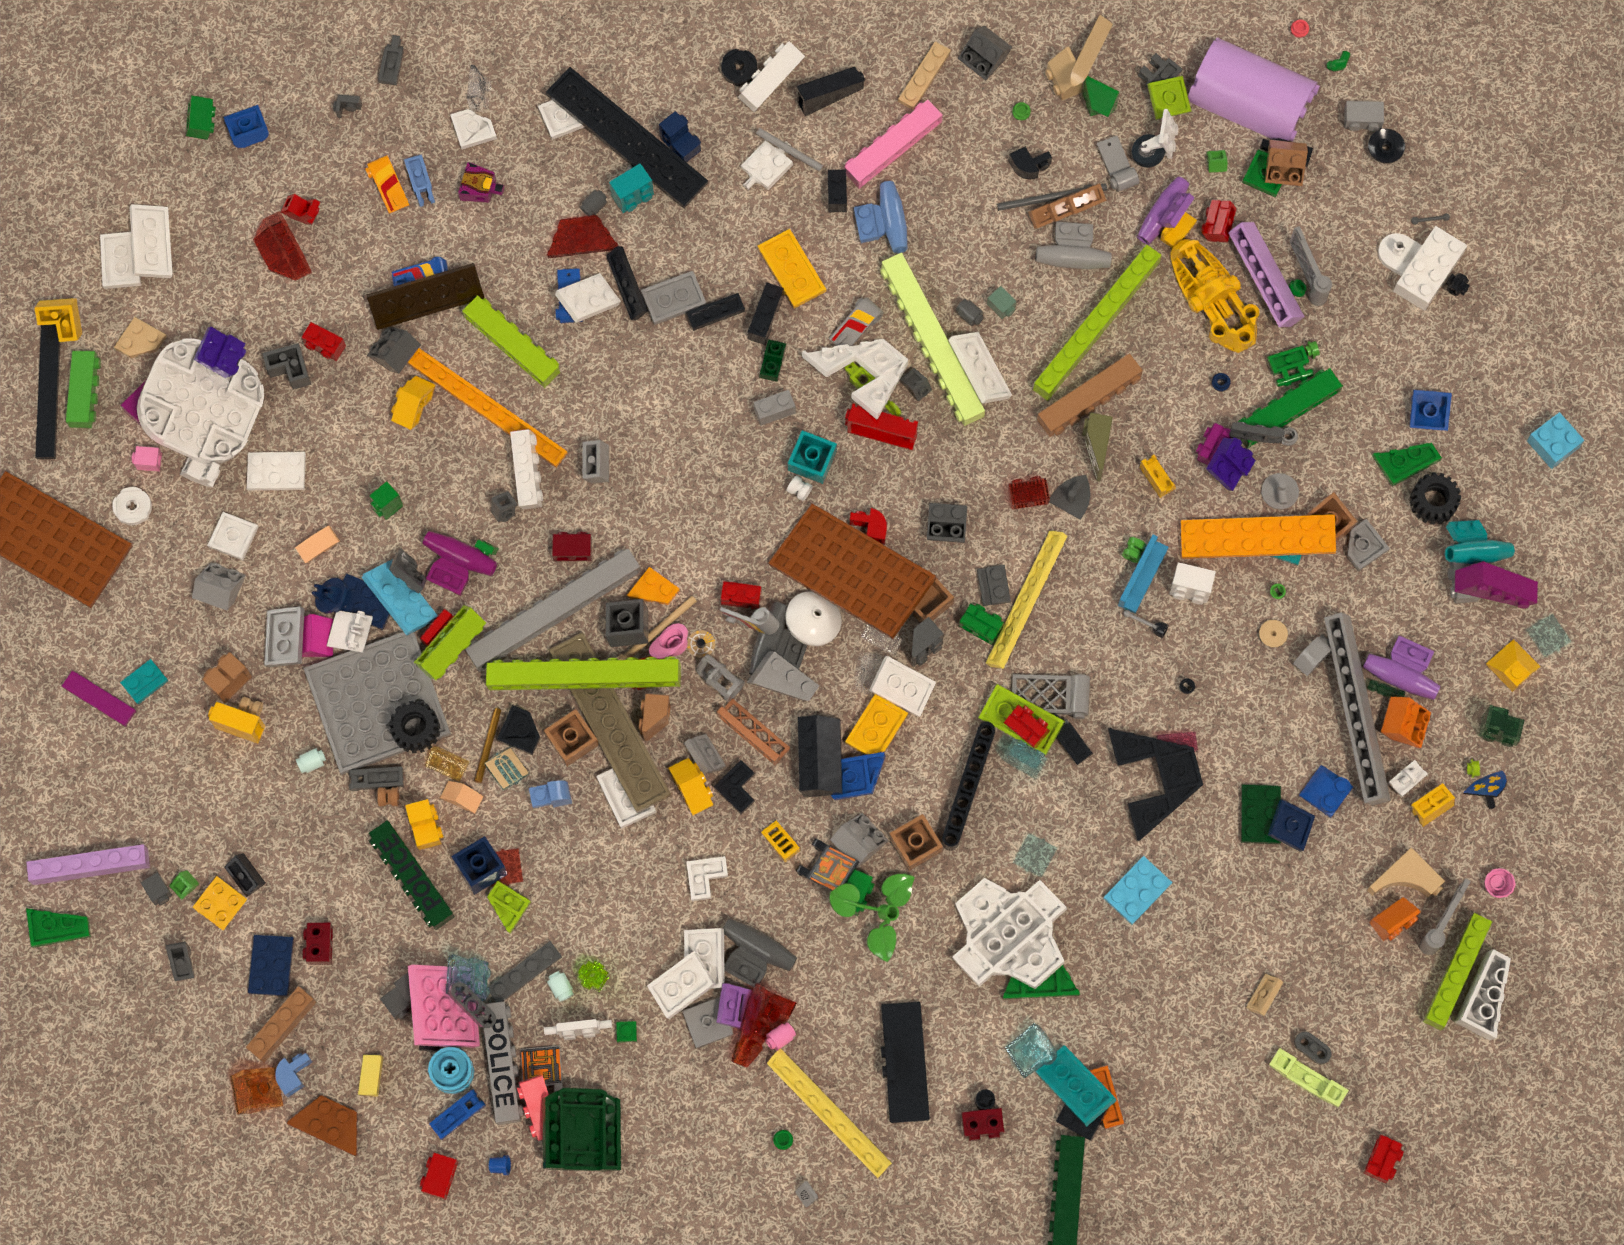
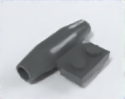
M773 602L769 609L778 619L779 628L771 635L758 633L752 651L750 675L753 674L768 651L776 652L798 670L801 666L807 645L798 641L790 633L789 629H784L787 609L785 604Z
M728 919L723 927L724 935L739 946L738 949L731 953L724 965V971L757 989L767 973V963L787 971L793 968L797 957L769 936L751 926L732 919Z

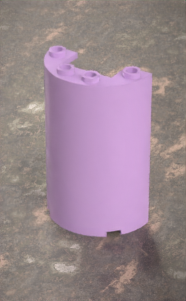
M1217 37L1202 61L1196 74L1194 85L1191 86L1188 94V99L1192 104L1270 139L1281 138L1293 141L1297 134V131H1295L1296 124L1299 118L1303 119L1307 108H1305L1307 102L1311 103L1320 86L1317 85L1318 82Z

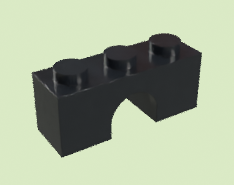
M766 282L748 329V340L766 345L772 330L774 316L779 311L784 298V288Z

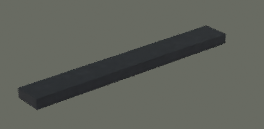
M56 324L41 325L36 459H56L60 342Z

